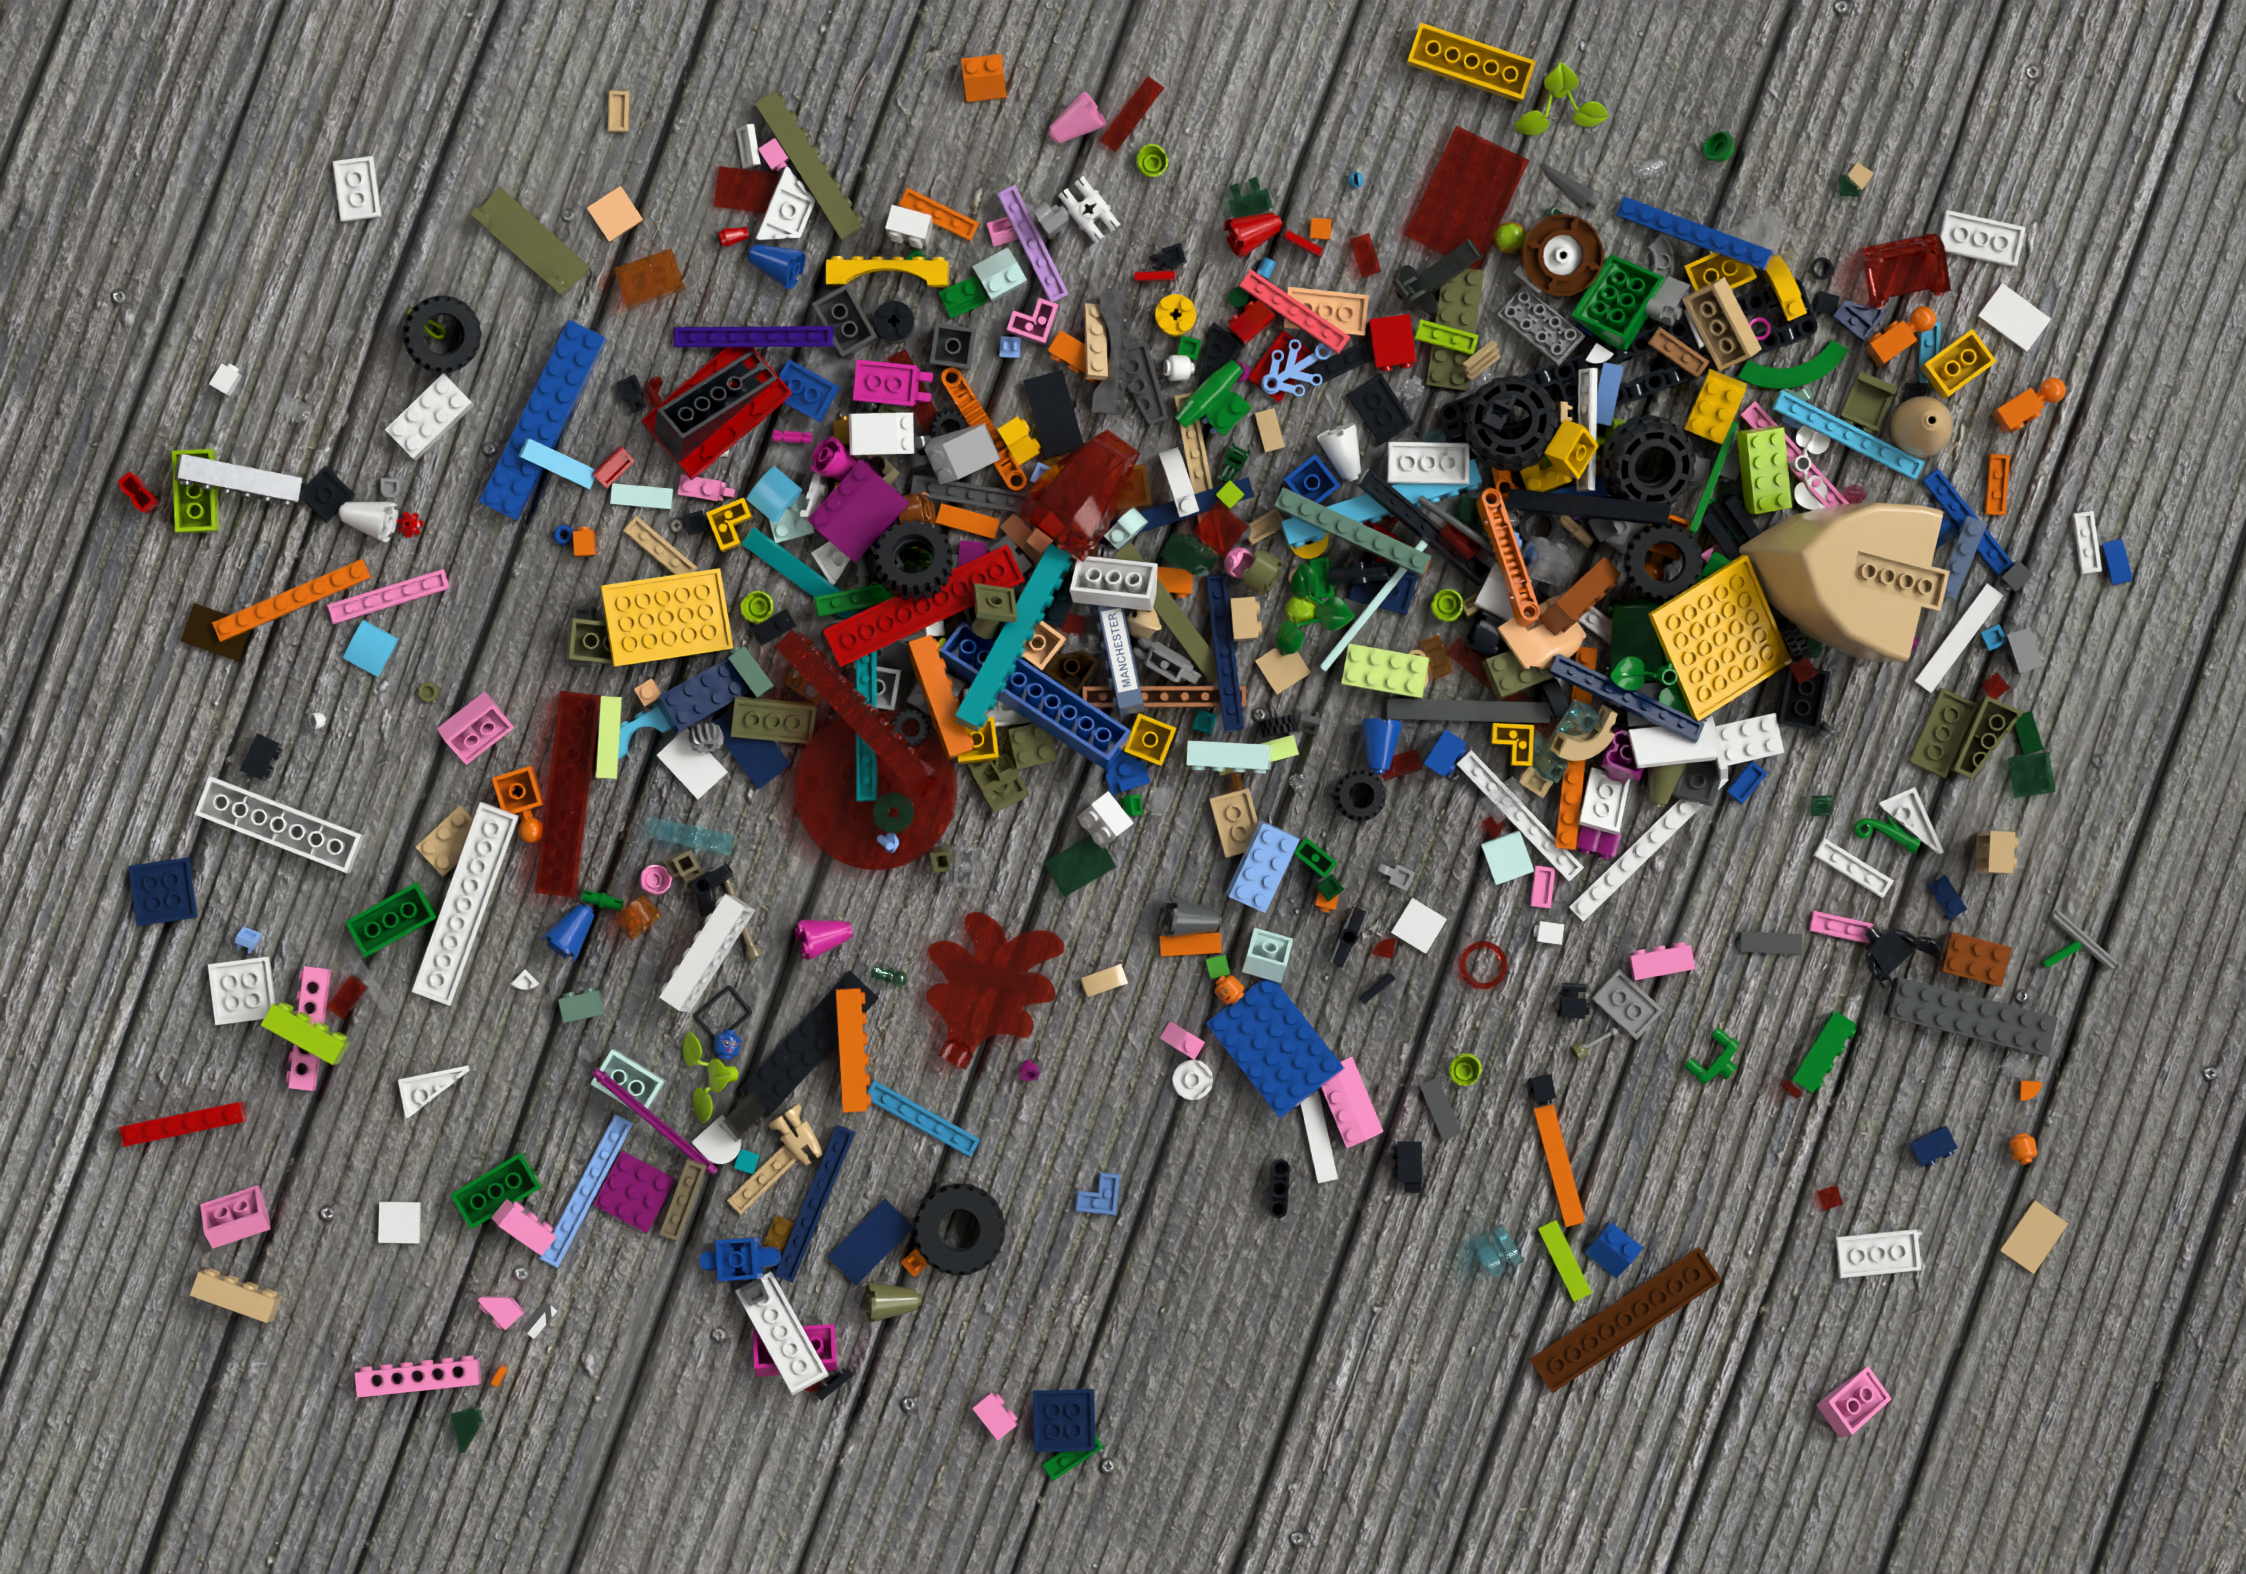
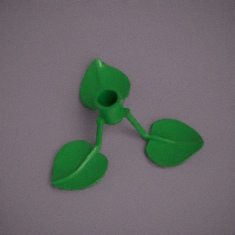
M1301 563L1296 569L1291 580V590L1297 598L1304 599L1308 596L1309 599L1319 604L1315 609L1317 618L1299 622L1296 625L1291 620H1286L1279 626L1276 633V645L1282 656L1294 654L1301 648L1303 633L1298 629L1300 626L1322 622L1325 629L1332 631L1342 628L1355 617L1354 613L1340 597L1333 596L1324 602L1312 596L1311 593L1316 592L1318 589V578L1314 570L1305 563Z
M1656 636L1657 646L1663 649L1658 636ZM1666 655L1667 666L1660 667L1657 673L1644 671L1643 662L1634 656L1623 658L1612 671L1611 679L1613 682L1626 690L1641 688L1645 683L1643 675L1658 678L1667 685L1666 688L1660 691L1658 701L1689 715V708L1677 683V673L1672 669L1673 665Z

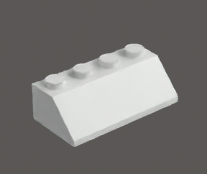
M1078 555L1070 587L1072 600L1075 603L1153 611L1157 591L1158 564Z

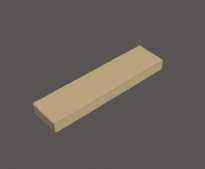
M635 516L623 530L674 575L692 573L698 569L638 516Z
M784 1144L727 1202L742 1215L798 1159Z

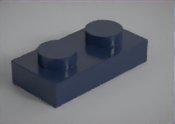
M1946 875L1928 885V888L1949 920L1967 910Z

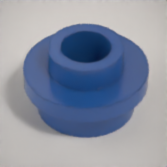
M567 525L558 526L554 531V540L560 545L570 544L573 541V530ZM562 532H567L568 536L566 539L560 537Z

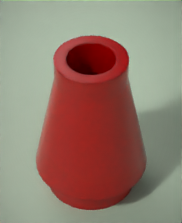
M746 227L722 228L721 231H718L721 247L726 246L728 248L749 238Z

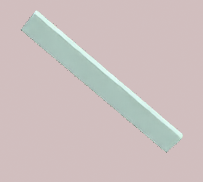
M1422 540L1415 549L1423 552L1428 544ZM1401 567L1397 569L1391 579H1389L1320 665L1322 671L1326 672L1407 570Z

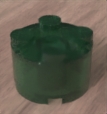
M897 792L882 795L876 801L873 808V818L877 826L883 831L892 834L906 831L912 825L915 816V809L910 799ZM891 808L899 809L897 818L889 817Z

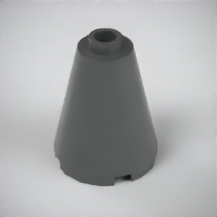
M1169 897L1171 903L1166 904L1164 925H1168V931H1165L1166 937L1212 932L1221 927L1222 916L1219 915L1217 910L1177 897Z

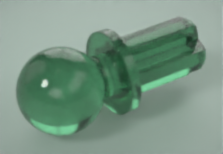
M874 966L871 970L873 978L883 980L886 984L892 981L895 986L901 987L907 983V975L903 971L894 972L893 968L886 969Z

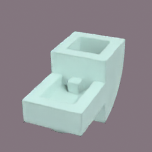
M1132 508L1118 520L1104 537L1117 550H1120L1148 521L1135 508Z

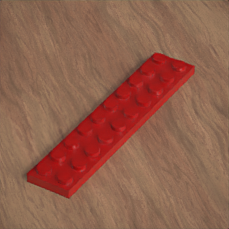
M1008 544L953 569L948 584L945 587L941 586L942 591L940 593H932V598L926 600L925 597H921L920 601H914V598H909L908 601H905L899 595L897 598L893 597L823 630V633L841 668L973 606L972 588L974 583L1012 588L1023 583L1025 580Z

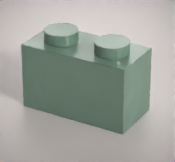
M593 987L582 990L583 994L575 995V992L562 994L563 998L558 999L563 1023L605 1014L600 990L595 991Z

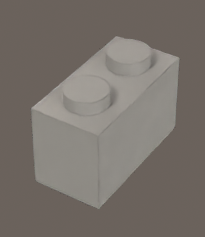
M2029 627L2005 635L2008 642L2006 645L2016 674L2043 666L2044 657L2041 650L2037 649L2036 642H2038L2034 630L2031 631Z

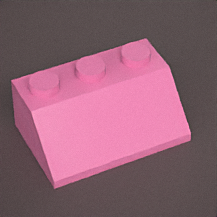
M484 691L439 726L437 730L444 741L467 765L510 732L514 726L498 705Z
M258 1185L200 1204L204 1234L212 1249L271 1229L269 1215Z

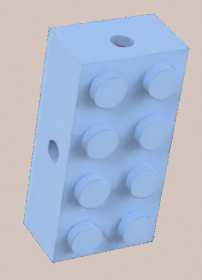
M1259 820L1226 894L1230 898L1266 913L1300 839L1296 835Z

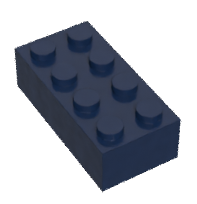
M726 658L659 695L655 701L676 736L733 704L735 696L745 697L749 692L731 661Z

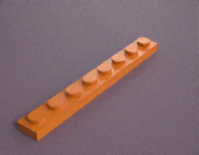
M361 559L215 621L212 624L220 642H223L371 579L364 560Z

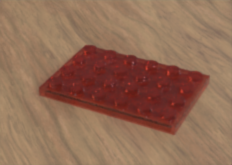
M1456 125L1404 236L1445 256L1470 239L1484 257L1529 160ZM1483 257L1470 267L1478 270Z

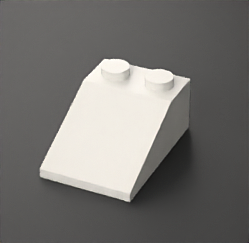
M913 413L849 414L850 455L914 454Z

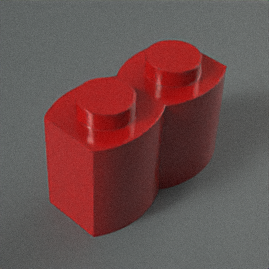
M128 472L118 480L119 487L126 495L131 497L132 503L138 510L149 514L159 506L158 499L151 491L146 489L145 483L139 476Z

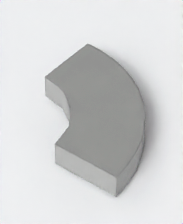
M1661 233L1647 249L1652 254L1654 261L1652 272L1663 276L1666 281L1668 276H1673L1674 252L1666 236Z

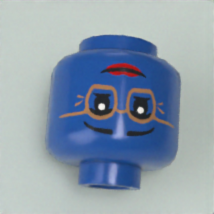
M724 1029L723 1033L716 1034L713 1052L717 1054V1057L733 1060V1057L738 1056L741 1038L735 1035L736 1031Z

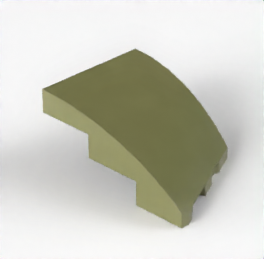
M999 754V760L966 764L993 814L1029 796L1027 788L1019 778L1017 767L1008 754Z

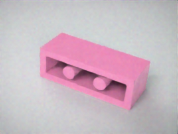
M1680 942L1674 943V948L1666 949L1664 945L1653 947L1654 951L1648 953L1645 952V949L1633 951L1634 955L1629 956L1633 980L1695 969L1691 945Z
M506 1199L491 1218L500 1228L542 1256L557 1238L552 1232L554 1228L546 1221L543 1223L539 1222V1217L533 1212H525V1208L519 1202L515 1201L512 1203Z

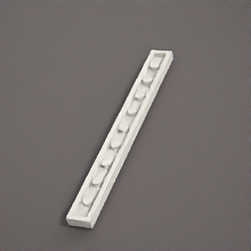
M1727 778L1721 779L1718 790L1728 781ZM1679 799L1569 908L1584 922L1703 804Z

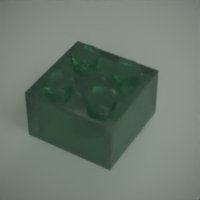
M1179 533L1171 534L1160 556L1192 575L1208 576L1219 554L1214 552V547L1206 543L1202 545L1197 542V537L1189 533L1187 535Z

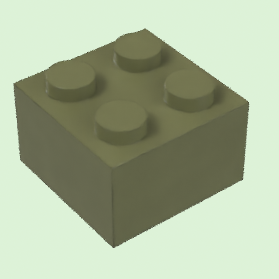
M1035 724L1008 730L1018 770L1057 761L1052 735Z

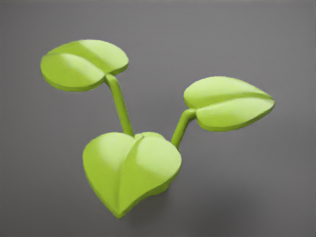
M1559 62L1544 80V86L1549 90L1545 113L1542 115L1540 111H1530L1521 116L1513 128L1515 131L1526 135H1539L1545 132L1549 127V121L1545 118L1548 117L1553 96L1556 98L1568 96L1576 111L1573 115V120L1580 126H1596L1604 122L1609 114L1602 104L1594 101L1586 102L1580 108L1577 107L1570 91L1578 86V77L1568 66Z
M688 1031L682 1048L685 1062L691 1067L695 1066L696 1063L708 1067L709 1087L704 1090L701 1087L696 1088L692 1098L695 1115L701 1123L705 1124L713 1110L712 1099L708 1092L711 1090L714 1093H719L727 1083L736 1082L738 1080V1070L735 1066L725 1067L718 1059H712L709 1063L702 1062L700 1060L702 1057L701 1044L691 1031Z

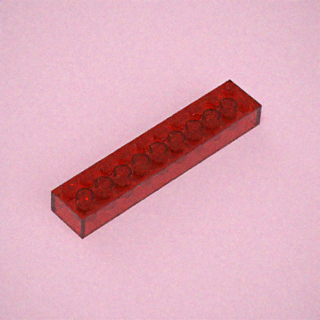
M791 629L774 647L912 791L922 795L938 779L934 774L936 770L928 762H925L923 759L920 760L922 755L915 748L906 745L908 743L907 739L897 731H893L895 727L887 719L885 720L882 716L879 717L881 712L869 702L866 703L868 699L860 691H857L855 688L852 689L854 684L841 673L838 674L840 670L829 660H825L827 656L819 648L817 649L814 645L811 646L813 642L807 635L801 631L797 633Z
M560 690L535 893L578 898L599 734L601 695Z

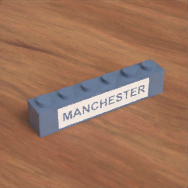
M1093 605L1095 616H1100L1101 623H1097L1099 635H1104L1105 641L1101 642L1103 654L1107 653L1109 660H1105L1107 672L1112 673L1113 677L1109 679L1111 691L1115 690L1116 697H1113L1115 710L1119 709L1120 716L1145 711L1124 610L1120 607Z

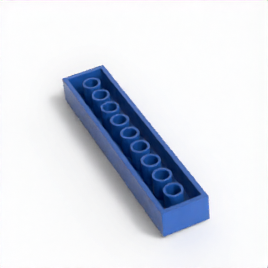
M568 320L479 500L481 504L519 521L544 470L543 467L519 457L526 438H530L554 450L607 342L606 337Z
M962 621L940 649L939 657L944 659L948 668L973 683L995 641L977 636L972 631L971 626ZM1018 658L1013 675H1008L1005 681L1007 682L1003 693L999 692L996 699L1107 771L1129 742L1131 730L1035 667Z

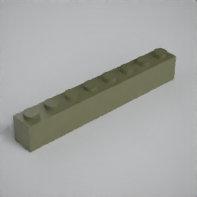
M776 90L755 102V105L838 236L844 242L863 230L861 224L864 221L858 212L854 214L850 207L853 204L848 196H842L839 191L842 189L836 178L832 180L828 174L831 172L829 166L825 161L821 163L818 158L820 152L815 144L810 145L807 141L809 135L804 127H798L796 122L799 119L793 110L788 111L785 105L788 102L783 94L780 93L778 95Z

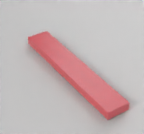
M1250 269L1240 283L1239 287L1257 300H1260L1263 304L1337 354H1340L1350 340L1349 335Z

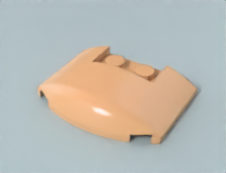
M1555 596L1550 599H1547L1546 602L1538 605L1540 609L1539 617L1551 605H1553L1560 598V596ZM1524 613L1527 617H1531L1530 613ZM1513 617L1498 627L1497 630L1524 669H1529L1530 666L1545 669L1552 666L1557 654L1570 658L1579 649L1586 638V633L1579 623L1576 622L1565 633L1560 631L1554 636L1540 621L1539 617L1528 627L1520 626Z

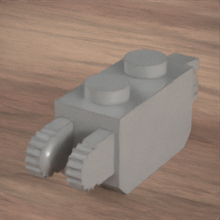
M1143 636L1139 637L1138 642L1150 650L1147 653L1140 648L1134 647L1132 652L1143 659V663L1146 666L1177 683L1179 681L1186 682V680L1194 684L1198 682L1201 674L1193 670L1194 666L1191 665V660L1158 641L1154 643Z

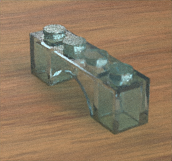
M1574 699L1534 760L1532 766L1542 778L1558 783L1568 768L1567 759L1557 756L1550 750L1558 731L1573 736L1580 733L1590 734L1601 718L1589 704Z

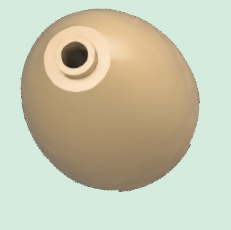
M1927 396L1914 397L1903 402L1892 415L1890 422V433L1893 442H1895L1900 450L1916 458L1930 457L1941 451L1949 442L1953 430V420L1948 408L1939 400Z

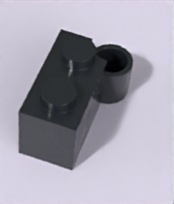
M1397 1141L1396 1147H1393V1159H1397V1167H1393V1179H1397V1184H1404L1405 1193H1421L1422 1141Z

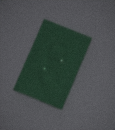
M1091 835L1044 862L1063 897L1068 896L1117 867L1106 847L1102 849L1093 841Z

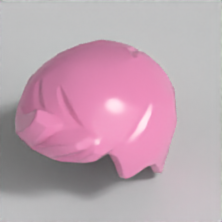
M1236 547L1231 549L1224 558L1225 571L1232 577L1242 579L1245 569L1247 567L1251 568L1254 562L1252 561L1253 555L1245 548Z

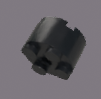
M888 301L880 305L875 312L873 320L875 330L879 337L887 343H902L914 332L915 319L911 309L906 304L900 301ZM893 318L900 321V323H896V327H892V324L889 323Z
M1482 610L1479 614L1483 616L1481 619L1476 618L1469 630L1467 639L1470 641L1465 643V647L1485 657H1489V655L1494 656L1499 649L1497 643L1500 637H1502L1497 628L1503 625L1505 621Z

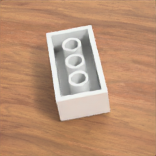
M443 373L385 430L417 461L475 404Z

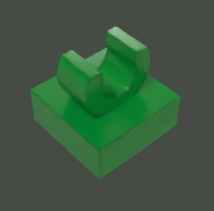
M1141 795L1123 796L1124 799L1118 801V803H1124V811L1128 816L1143 815Z

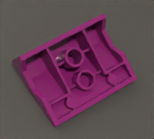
M860 460L807 521L854 563H857L910 502L892 485L886 482L868 462Z

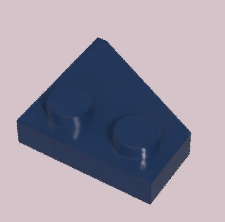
M1844 300L1831 317L1858 340L1864 342L1887 311Z

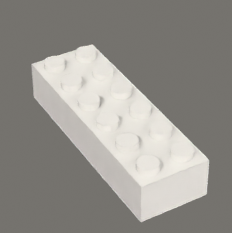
M725 894L718 899L715 911L707 916L704 922L706 925L702 931H698L693 939L695 941L694 944L684 952L683 961L672 971L673 977L669 983L666 982L661 989L662 994L659 998L677 1010L688 1013L692 1011L755 912V909L737 897Z

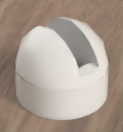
M316 712L309 715V724L312 729H319L325 725L326 717L324 714Z

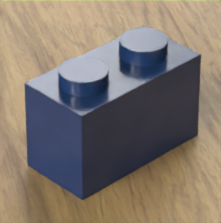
M1942 1126L1907 1143L1919 1166L1924 1165L1925 1168L1935 1164V1159L1941 1156L1944 1159L1953 1155V1150L1958 1148L1947 1126Z

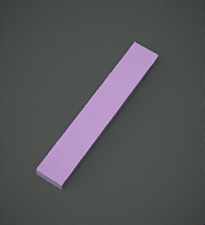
M1016 185L998 192L997 195L1049 301L1054 302L1069 295Z

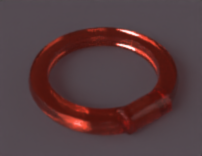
M1479 941L1468 946L1462 953L1459 963L1463 980L1474 989H1490L1497 986L1504 979L1508 967L1507 958L1502 949L1488 941ZM1477 948H1489L1495 951L1500 958V973L1491 982L1480 983L1467 972L1466 960L1469 954Z

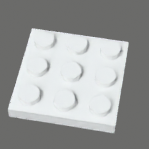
M270 957L208 964L215 1025L265 1018L272 1004L276 1003Z

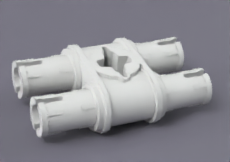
M1085 176L1080 178V181L1084 186L1078 180L1074 185L1085 197L1084 201L1077 202L1068 188L1064 190L1068 199L1062 192L1058 195V198L1068 208V214L1079 225V229L1085 231L1093 243L1097 244L1099 240L1094 234L1097 235L1100 241L1105 236L1094 224L1095 219L1101 218L1110 232L1115 230L1110 222L1116 228L1121 224L1111 213V206L1106 204L1099 191L1094 190L1085 179ZM1086 206L1094 207L1092 215L1090 213L1084 214Z

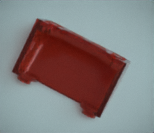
M1926 234L1867 246L1859 250L1871 307H1884L1889 302V297L1923 290H1929V292L1939 296L1951 291L1945 245L1938 234Z

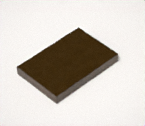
M194 603L181 642L240 661L250 630L220 642L212 623L229 615Z

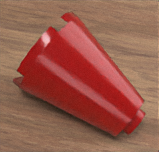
M1273 212L1225 220L1224 232L1228 230L1229 237H1226L1234 255H1239V258H1243L1280 232L1282 221L1279 215H1275Z

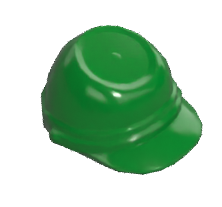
M1719 131L1711 135L1703 147L1706 159L1716 162H1725L1729 159L1735 149L1732 136L1727 131Z

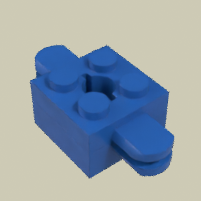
M761 1237L715 1240L716 1251H706L701 1254L699 1263L702 1269L706 1271L717 1270L718 1281L759 1279L764 1277L763 1267L777 1265L781 1260V1254L775 1247H762Z

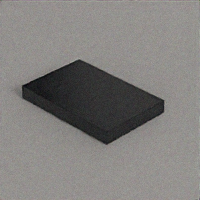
M1381 373L1347 394L1348 399L1379 446L1414 424Z

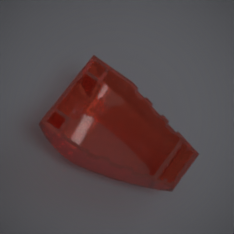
M1108 429L1066 455L1036 480L1022 505L1019 516L1081 562H1084L1108 530L1111 517L1117 509V503L1120 496L1123 495L1128 477L1131 476L1140 452Z

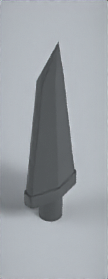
M1542 162L1547 176L1581 208L1586 204L1593 209L1597 207L1599 202L1591 197L1594 194L1592 189L1585 187Z

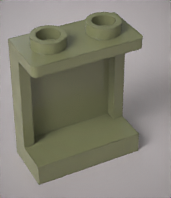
M1860 371L1856 376L1839 418L1852 426L1857 425L1861 427L1862 431L1870 435L1878 433L1885 413L1898 387Z

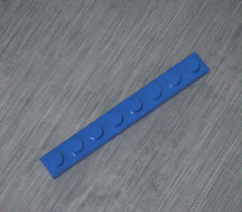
M1625 196L1616 213V216L1763 271L1766 270L1773 254L1772 250Z

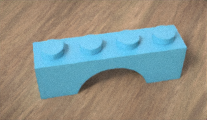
M657 703L652 706L653 710L648 713L644 710L635 715L636 720L631 723L625 721L620 724L618 760L628 754L629 739L638 729L653 727L662 733L671 729Z

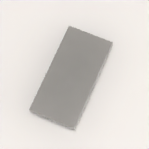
M1522 286L1497 313V318L1557 366L1585 338V335L1525 286Z

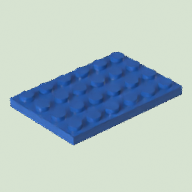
M1263 978L1246 991L1234 1005L1230 1004L1206 1023L1280 1119L1345 1069L1280 985L1272 980Z

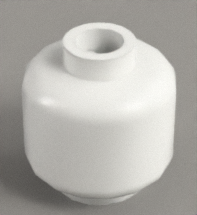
M1170 355L1164 361V375L1170 381L1185 382L1190 378V375L1194 374V363L1190 361L1188 356Z

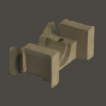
M854 455L858 460L862 457H867L869 460L873 458L882 459L885 464L882 471L885 475L883 479L889 484L893 483L900 476L899 472L883 455Z

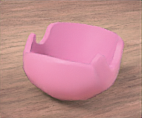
M659 865L647 866L640 876V884L643 890L654 896L666 892L670 888L672 876H670L667 869Z

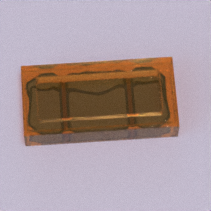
M1440 635L1420 642L1425 656L1430 659L1429 667L1434 680L1453 673Z

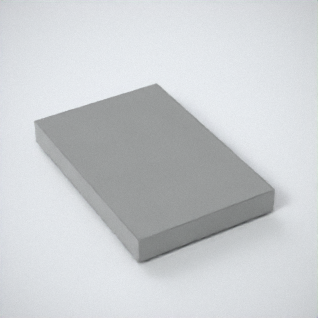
M1620 969L1591 998L1635 1040L1664 1011Z

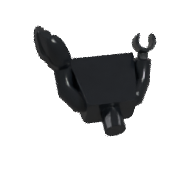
M1871 926L1864 933L1871 940L1865 947L1867 950L1865 955L1867 968L1879 980L1882 989H1885L1882 983L1884 980H1888L1892 984L1889 974L1915 949L1933 957L1940 953V945L1934 939L1925 936L1915 937L1908 931L1897 928L1891 930L1884 929L1880 933L1874 926Z

